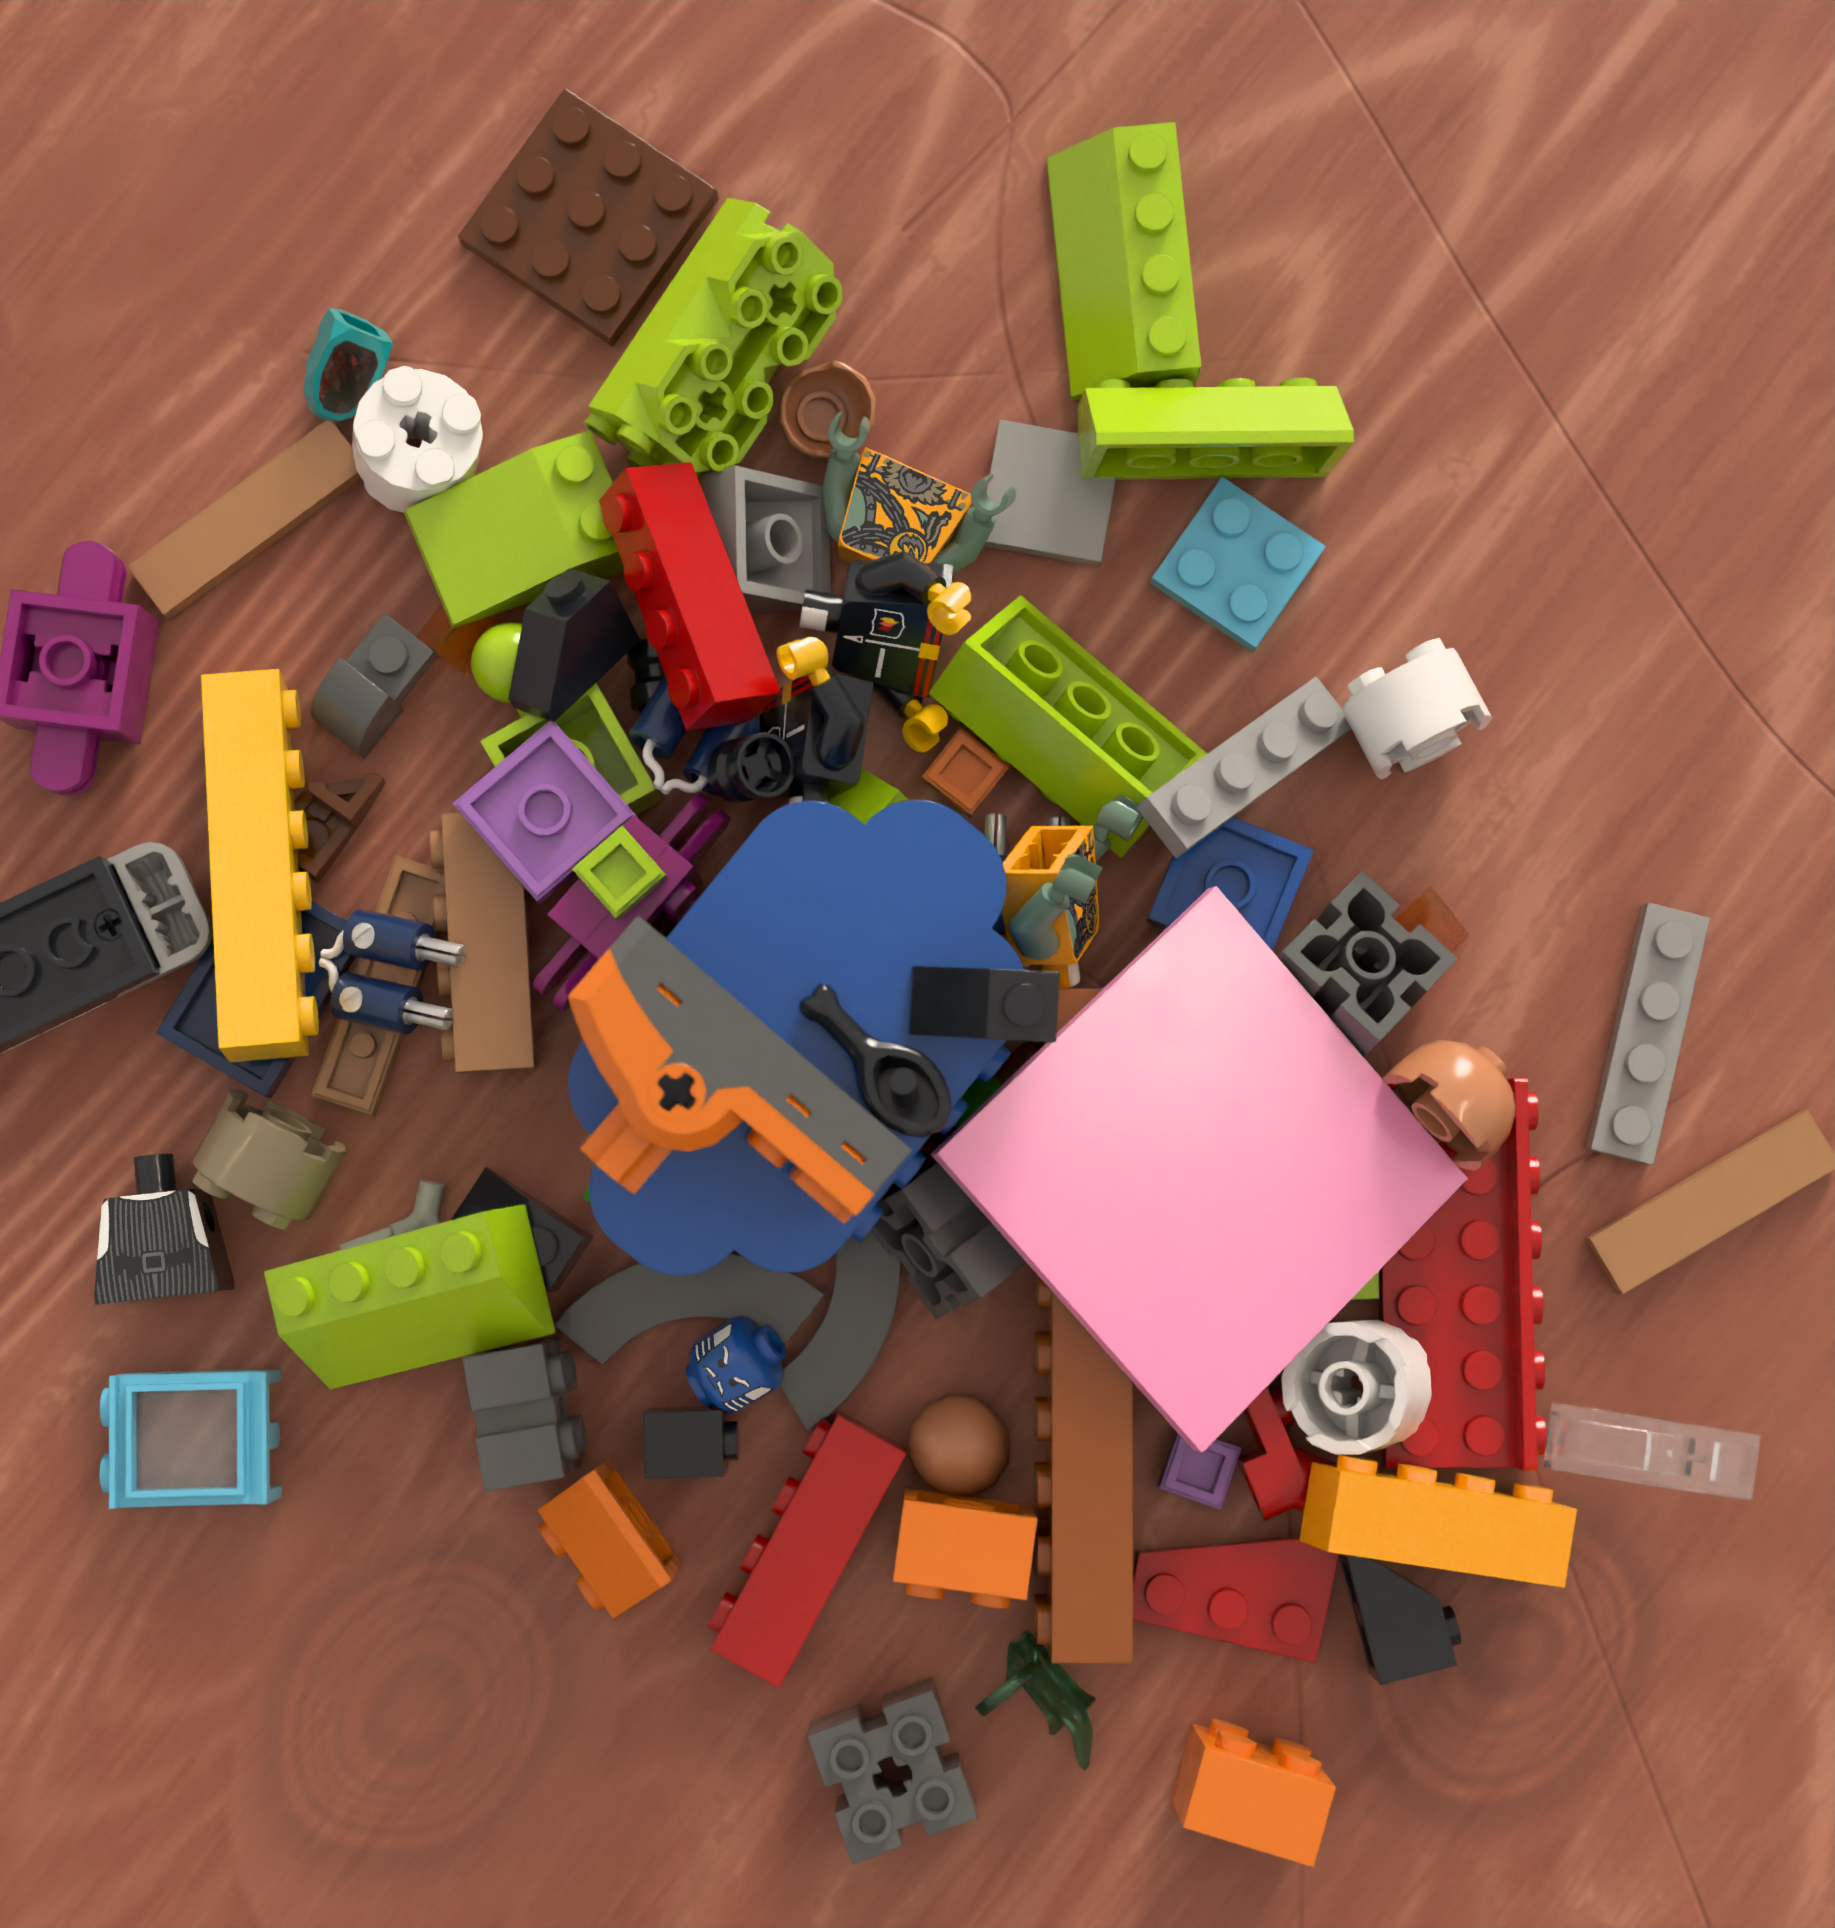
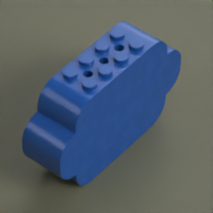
M908 800L895 803L876 813L866 824L860 822L846 810L825 802L802 801L781 807L768 815L756 827L666 938L875 1119L877 1118L865 1103L860 1089L854 1060L822 1025L807 1019L800 1012V1001L807 996H811L818 984H829L836 991L842 1008L866 1033L877 1040L906 1045L919 1050L935 1063L943 1074L951 1094L952 1111L944 1128L938 1131L943 1136L955 1125L968 1107V1103L961 1099V1096L973 1081L981 1079L986 1083L998 1071L1010 1054V1051L1003 1046L1006 1040L909 1035L912 966L1024 970L1021 960L1013 947L992 929L1002 911L1006 897L1005 869L997 850L989 839L954 810L939 803L926 800ZM583 1040L570 1066L568 1091L576 1117L587 1132L592 1134L619 1103V1100L600 1073ZM686 1072L677 1079L670 1077L668 1074L663 1075L658 1081L664 1088V1095L660 1100L661 1103L667 1107L677 1100L686 1106L691 1103L694 1097L688 1087L693 1077ZM877 1119L912 1151L858 1215L855 1216L853 1214L845 1224L789 1178L787 1173L795 1165L790 1159L778 1169L747 1142L745 1137L753 1128L744 1120L714 1145L690 1152L672 1150L634 1195L594 1164L589 1186L591 1207L599 1226L616 1245L642 1265L659 1273L677 1276L697 1274L716 1266L728 1257L733 1250H736L753 1264L770 1271L782 1273L805 1271L830 1259L850 1236L859 1242L868 1234L884 1212L876 1203L893 1183L899 1188H903L924 1163L926 1156L918 1150L930 1135L924 1138L903 1135L887 1127Z

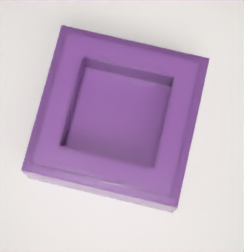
M1176 1432L1158 1487L1221 1510L1241 1448L1216 1438L1203 1453L1195 1452Z

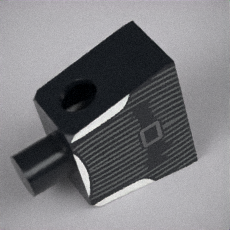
M173 1153L133 1157L137 1195L106 1198L102 1203L94 1290L95 1305L235 1289L234 1278L212 1195L201 1189L176 1190Z

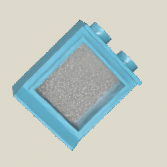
M281 1368L128 1372L109 1376V1388L103 1389L100 1398L101 1423L104 1427H109V1453H105L101 1460L100 1485L104 1493H109V1509L234 1504L267 1505L281 1499L282 1485H270V1450L279 1446L280 1426L278 1421L269 1422V1384L281 1381Z

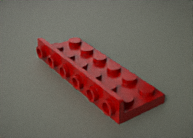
M1527 1078L1506 1079L1514 1095L1515 1118L1511 1132L1499 1150L1481 1168L1475 1171L1459 1168L1468 1179L1379 1270V1320L1402 1329L1410 1338L1416 1339L1427 1353L1432 1397L1425 1418L1418 1426L1417 1431L1406 1440L1382 1449V1466L1385 1468H1397L1398 1464H1406L1423 1468H1518L1522 1471H1537V1455H1544L1546 1452L1547 1430L1543 1416H1536V1390H1542L1544 1387L1545 1362L1542 1351L1535 1350L1534 1324L1542 1323L1544 1304L1541 1287L1533 1285L1532 1259H1539L1541 1256L1542 1234L1539 1222L1531 1221V1195H1537L1539 1192L1540 1166L1538 1158L1530 1156L1529 1130H1536L1539 1110L1536 1093L1528 1092ZM1387 1084L1391 1090L1395 1088L1394 1084ZM1443 1142L1439 1144L1451 1159L1457 1154L1456 1151L1450 1149Z

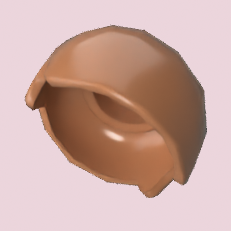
M832 361L808 367L792 377L790 383L784 388L779 399V425L792 448L811 459L828 460L829 452L835 448L829 440L828 428L836 414L843 411V417L840 421L841 432L849 438L859 437V428L864 416L868 418L871 430L875 424L876 398L866 377L845 363Z
M946 1395L923 1407L910 1427L908 1445L910 1448L909 1457L913 1466L922 1478L939 1492L952 1496H976L994 1486L1009 1464V1434L1006 1426L990 1407L974 1397Z

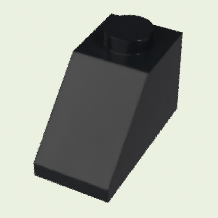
M568 569L565 573L550 580L545 586L544 592L525 608L508 697L513 708L555 722L640 641L610 580Z
M912 966L909 1035L1056 1042L1060 972Z
M485 1167L451 1220L484 1211L525 1204L545 1290L547 1292L559 1290L593 1236L490 1168Z
M1344 1554L1339 1555L1369 1673L1380 1685L1457 1666L1452 1646L1461 1644V1634L1456 1616L1450 1605L1442 1607L1441 1601L1437 1597L1375 1559Z

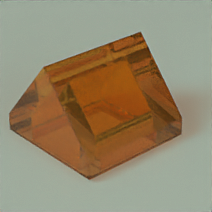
M441 602L416 638L431 648L439 658L467 677L472 670L471 656L477 640L485 631L501 623L492 616L452 629Z

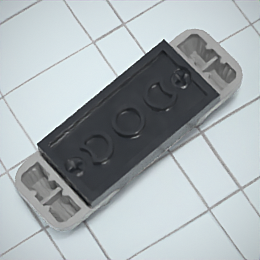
M147 842L136 845L109 859L98 856L0 903V1054L194 962L205 953L212 937L210 918L182 859L176 851L161 843Z

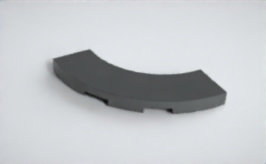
M872 1230L859 1242L850 1236L836 1252L835 1285L824 1320L805 1349L782 1369L783 1378L780 1386L807 1430L819 1423L821 1418L824 1419L849 1397L868 1373L889 1333L900 1288L901 1260L896 1254L892 1256L888 1254Z
M730 1254L722 1262L706 1271L681 1276L659 1273L640 1263L610 1276L590 1289L554 1323V1326L602 1365H605L618 1350L641 1333L673 1320L691 1317L731 1319L733 1317L745 1316L755 1321L760 1327L765 1324L771 1326L785 1345L826 1294L794 1273L770 1271L736 1254Z

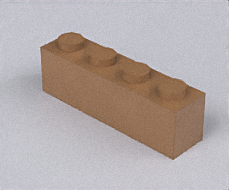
M442 813V830L430 831L432 868H444L446 893L434 894L436 933L448 932V942L462 944L466 948V955L449 952L451 955L465 957L463 964L460 966L437 962L439 995L451 996L452 1011L454 1013L452 1026L448 1030H441L443 1061L455 1060V1072L457 1073L536 1069L525 887L461 813Z

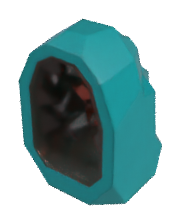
M328 308L320 322L317 338L305 365L307 370L304 377L303 394L309 410L314 415L330 421H341L356 415L359 401L370 387L380 380L388 362L393 342L384 330L344 310Z

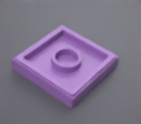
M552 721L547 722L452 803L539 904L576 874L572 869L619 827H624L633 816H636L561 728Z

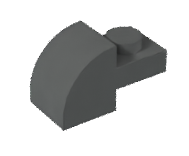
M384 613L348 659L344 661L339 657L331 667L315 694L311 706V717L365 759L403 712V709L399 706L439 656Z

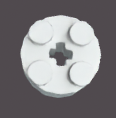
M408 366L389 370L384 378L376 381L359 401L353 423V459H355L356 470L364 481V487L368 494L388 509L405 513L406 509L474 477L483 438L480 420L481 413L476 400L447 376L423 369H413ZM419 438L423 440L420 448L407 444V439Z
M1440 638L1429 640L1412 649L1405 656L1408 663L1399 666L1391 672L1385 674L1382 667L1375 668L1358 676L1347 686L1352 696L1348 698L1342 712L1376 776L1380 779L1387 778L1391 774L1390 768L1392 764L1397 762L1400 763L1404 773L1437 759L1462 744L1457 732L1472 722L1477 730H1483L1493 719L1457 651L1454 648L1446 649Z
M1352 1320L1328 1323L1284 1368L1282 1374L1283 1404L1287 1411H1292L1298 1426L1309 1436L1306 1439L1316 1447L1335 1455L1364 1454L1385 1449L1406 1440L1414 1434L1425 1418L1432 1397L1427 1353L1416 1339L1410 1338L1402 1329L1380 1320ZM1352 1376H1359V1381L1363 1384L1362 1396L1360 1390L1351 1387Z

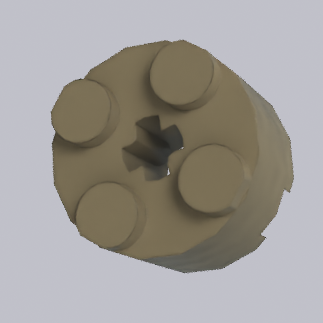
M230 1090L193 1158V1165L198 1171L192 1182L201 1190L215 1197L228 1199L232 1193L240 1199L253 1204L252 1215L276 1228L286 1230L291 1220L302 1221L310 1219L346 1153V1146L338 1141H334L329 1146L325 1145L320 1140L326 1129L283 1105L268 1100L262 1111L245 1104L249 1097L245 1091Z

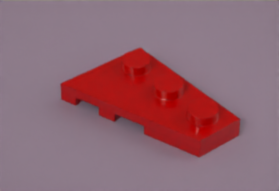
M1277 1537L1258 1539V1541L1219 1545L1212 1543L1138 1550L1133 1569V1620L1316 1663L1340 1554L1326 1552L1299 1541L1300 1537Z

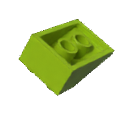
M590 430L531 448L405 510V517L452 629L533 602L544 592L545 586L550 580L565 573L568 569L600 578L624 572V565L612 534L604 525L602 508L599 502L613 482Z

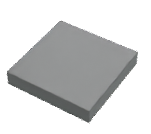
M999 420L990 474H994V476L988 483L987 495L991 501L1001 503L1005 492L1013 486L1016 491V498L1007 509L994 516L996 524L984 547L1100 567L1116 478L1080 479L1079 433Z

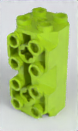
M729 197L726 199L588 406L591 413L584 422L585 427L611 445H616L619 442L630 452L626 461L632 467L692 462L699 479L700 476L708 474L711 469L720 472L725 468L739 464L767 423V414L773 406V391L768 382L780 365H799L803 360L809 359L836 319V310L842 302V285L834 276V263L802 231L786 222L781 231L765 224L771 212L757 203Z

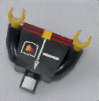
M898 552L871 561L856 560L849 564L843 596L805 590L799 627L836 633L832 666L839 672L873 682V691L885 701L900 718H909L903 724L902 729L906 743L917 752H926L940 741L938 733L947 726L948 714L938 704L931 703L923 706L921 703L923 697L929 698L930 696L928 693L932 687L943 634H956L971 620L969 611L963 609L971 601L970 590L964 583H952L954 565L922 563L908 552Z
M807 637L781 645L777 649V658L782 671L789 679L794 681L780 688L781 693L754 718L761 728L760 733L776 734L787 743L793 752L795 761L794 778L789 787L777 796L789 799V804L802 801L828 803L829 799L857 786L860 780L873 691V682L836 674V672H828L825 669L829 662L826 646L817 638Z

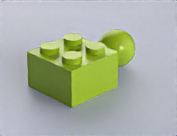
M507 622L491 627L480 636L473 648L471 669L476 683L486 695L502 703L511 704L508 697L522 623ZM595 683L555 723L637 816L660 803L663 799L658 790L652 785V779L599 686ZM516 709L521 717L520 719L480 742L496 767L549 720Z

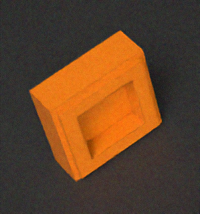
M960 728L922 775V781L971 818L1010 770V765Z

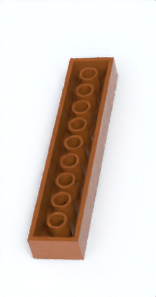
M1059 988L1057 1032L1102 989ZM1035 1041V1047H1043L1047 1042ZM1034 1271V1305L1046 1307V1331H1034V1370H1037V1374H1046V1397H1034V1436H1037V1441H1046V1462H1034V1502H1037V1509H1046V1528H1036L1033 1549L1034 1568L1037 1570V1576H1046V1594H1034L1033 1598L1034 1634H1036L1037 1644H1046L1052 1663L1133 1664V1382Z

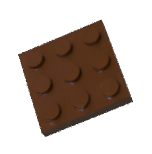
M564 88L462 229L458 238L462 246L611 346H614L719 198L716 188Z

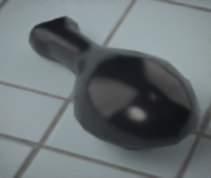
M818 984L811 996H807L800 1001V1012L807 1019L822 1025L854 1060L859 1086L865 1103L877 1119L887 1127L903 1135L921 1138L944 1128L952 1111L951 1094L943 1074L931 1059L919 1050L906 1045L877 1040L866 1033L842 1008L836 991L829 984Z

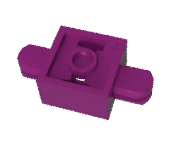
M94 541L78 542L66 549L62 558L57 595L11 589L0 655V720L15 729L35 731L29 766L30 776L41 787L64 797L80 795L92 787L95 780L101 740L141 745L159 629V621L142 607L122 603L127 575L125 562L105 545Z
M703 793L695 795L660 836L655 834L636 816H633L624 826L668 878L619 921L580 878L547 914L572 936L535 978L533 988L542 996L549 993L564 979L588 950L591 952L554 996L552 1004L561 1012L571 1007L568 995L637 916L660 933L671 920L678 925L701 896L697 890L704 882L694 868V865L721 836L731 821V817L722 809L717 810L699 827L679 852H676L675 850L699 824L711 806L712 801Z

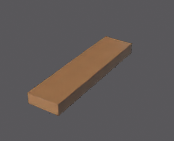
M325 420L127 565L128 569L163 616L170 620L362 478L356 470L355 459H353L352 446L333 421Z
M395 855L375 912L428 923L433 927L437 939L439 932L436 933L434 894H446L444 871L433 869L431 866ZM359 958L354 973L420 989L427 967L424 970L415 971ZM337 1019L311 1096L376 1116L404 1034Z
M1809 1110L1800 1111L1584 1239L1617 1294H1625L1835 1170V1153Z

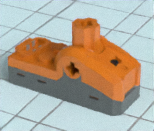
M639 916L633 920L568 995L584 1043L600 1073L619 1100V1103L584 1142L580 1150L633 1195L672 1150L690 1152L714 1145L744 1120L753 1128L745 1137L747 1142L778 1169L790 1159L795 1165L787 1173L789 1178L845 1224L853 1214L855 1216L858 1215L912 1151V1149ZM684 1072L691 1075L693 1080L688 1087L694 1097L691 1103L686 1106L677 1100L669 1107L661 1103L660 1100L664 1095V1088L658 1081L663 1075L668 1074L674 1079L681 1077Z

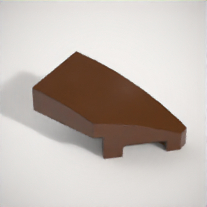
M377 773L364 774V778L329 784H326L325 780L308 783L309 790L302 791L295 800V811L304 810L308 829V848L298 849V867L300 871L308 872L309 877L319 883L371 809L385 785L383 777Z

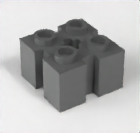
M1362 871L1327 906L1317 920L1314 919L1280 953L1278 958L1365 1058L1458 958L1421 924L1411 933L1403 928L1391 917L1400 905Z
M933 1161L918 1170L903 1188L897 1186L876 1203L884 1212L871 1229L888 1254L890 1256L896 1254L910 1274L906 1276V1279L935 1319L954 1311L960 1305L963 1307L981 1299L1026 1263L937 1161Z
M559 1338L485 1351L463 1358L471 1411H474L478 1437L476 1438L484 1492L564 1478L571 1473L570 1471L580 1466V1454L588 1452L587 1434L582 1415L572 1416L569 1413L566 1393L569 1390L577 1389V1375L571 1350L561 1351Z
M932 1677L884 1694L883 1713L864 1719L860 1705L857 1704L810 1722L807 1737L825 1788L841 1782L845 1794L836 1797L834 1814L852 1865L902 1847L903 1828L917 1822H923L929 1837L978 1818L976 1799L959 1751L943 1757L939 1746L951 1741L950 1726ZM893 1757L897 1766L908 1764L911 1770L904 1771L903 1779L899 1781H891L888 1777L882 1778L878 1774L882 1772V1760Z

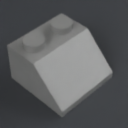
M736 465L725 468L720 472L715 471L699 477V483L750 614L802 612L806 589L831 593L830 535L827 533L822 497L823 486Z

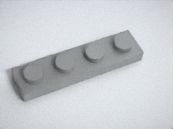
M1315 677L1150 794L1136 808L1177 859L1342 738L1351 730V727L1342 712V708L1320 680Z
M1649 902L1641 905L1585 1150L1643 1165H1654L1710 921L1709 917Z

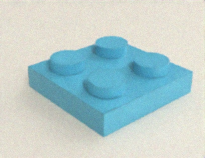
M1221 477L1151 578L1150 584L1253 653L1326 546L1224 477Z

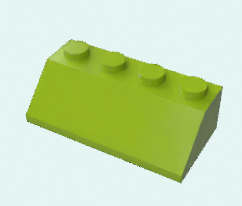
M1168 122L1113 127L1047 157L1046 164L1071 401L1080 400L1085 388H1093L1095 383L1111 379L1126 380L1131 383V388H1155V385L1160 381L1186 379L1192 381L1193 387H1195L1201 370V357L1176 123Z
M1245 378L1224 380L1218 383L1217 387H1193V382L1190 380L1168 379L1158 382L1155 388H1131V383L1126 380L1111 379L1099 381L1093 385V388H1085L1077 406L1080 479L1327 477L1354 443V429L1337 386H1317V381L1311 378L1288 379L1282 381L1279 386L1255 387V381Z
M1021 595L963 643L928 693L945 707L952 718L965 724L993 748L995 754L1000 759L1014 766L1034 783L1049 801L1062 807L1083 826L1088 824L1095 826L1100 810L1118 796H1125L1140 804L1150 794L1207 755L1203 749ZM1143 817L1138 828L1128 841L1110 832L1108 836L1111 842L1110 849L1122 858L1151 826Z
M525 1204L476 1213L264 1271L278 1335L330 1390L556 1333Z

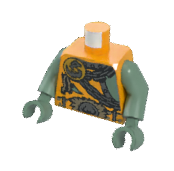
M843 411L836 414L828 428L829 440L835 448L829 452L822 497L827 533L833 540L838 542L839 558L850 564L856 560L871 561L898 552H908L922 563L954 565L953 575L974 563L996 524L994 516L1003 512L1015 501L1016 491L1012 486L1005 492L1001 503H995L988 498L986 491L987 485L993 479L994 474H989L979 480L973 486L970 494L865 447L860 459V455L855 451L864 444L871 431V424L868 418L864 416L861 421L859 437L849 438L840 429Z
M1118 796L1110 803L1104 805L1097 816L1095 826L1090 824L1086 826H1031L1003 862L1006 875V897L1001 912L1007 941L1019 956L1022 965H1039L1040 971L1060 972L1059 988H1070L1080 982L1078 960L1099 929L1097 878L1102 867L1097 865L1096 862L1111 847L1108 836L1112 832L1128 841L1143 819V816L1136 808L1139 804L1125 796Z

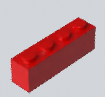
M692 462L625 468L599 500L602 508V519L616 544L624 565L623 571L626 583L635 594L646 623L645 628L648 641L657 652L668 681L670 699L678 708L686 731L752 721L781 691Z
M841 1411L837 1414L833 1424L822 1418L820 1419L802 1452L813 1459L801 1482L789 1476L771 1509L772 1512L781 1516L770 1539L757 1534L739 1569L750 1574L738 1598L726 1591L707 1626L718 1632L710 1650L777 1688H780L907 1454L906 1447Z

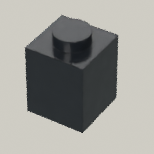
M706 1406L649 1408L643 1413L645 1479L724 1477L728 1471V1460H739L738 1421H727V1412L717 1407L712 1409Z

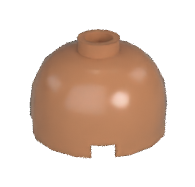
M1437 1040L1423 1044L1400 1060L1382 1078L1386 1084H1394L1395 1088L1392 1091L1438 1144L1443 1142L1450 1149L1457 1152L1452 1160L1459 1168L1471 1171L1481 1168L1499 1150L1511 1132L1515 1118V1102L1513 1091L1505 1078L1508 1075V1069L1504 1062L1486 1047L1480 1046L1474 1049L1465 1043Z

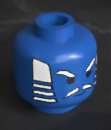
M745 1316L733 1317L699 1337L693 1343L690 1350V1363L686 1366L687 1379L697 1398L710 1409L717 1407L727 1413H736L746 1409L779 1388L783 1378L781 1360L786 1358V1350L781 1338L771 1326L765 1324L760 1327L755 1321Z

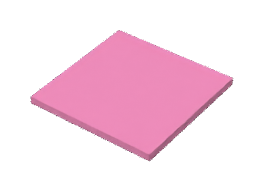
M1217 886L1208 888L1057 1032L1056 1042H1047L931 1153L933 1158L1192 1450L1203 1453L1468 1179Z

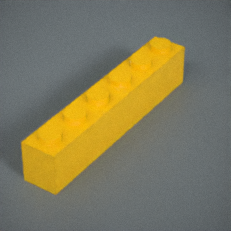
M279 669L201 675L219 1049L230 1063L309 1056L308 1036L318 1035L319 1021L316 999L314 996L306 997L304 973L315 971V952L312 935L302 934L301 911L311 910L312 898L308 872H299L298 849L308 848V829L304 810L295 811L294 789L304 788L305 786L301 750H292L291 728H301V707L298 691L288 690Z

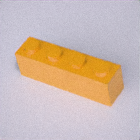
M1344 1454L1338 1455L1337 1466L1312 1462L1299 1539L1303 1543L1331 1553L1565 1588L1577 1509L1552 1502L1554 1491L1552 1489L1514 1483L1512 1494L1494 1491L1495 1480L1456 1473L1454 1485L1436 1482L1437 1471L1406 1464H1398L1396 1475L1378 1473V1461Z

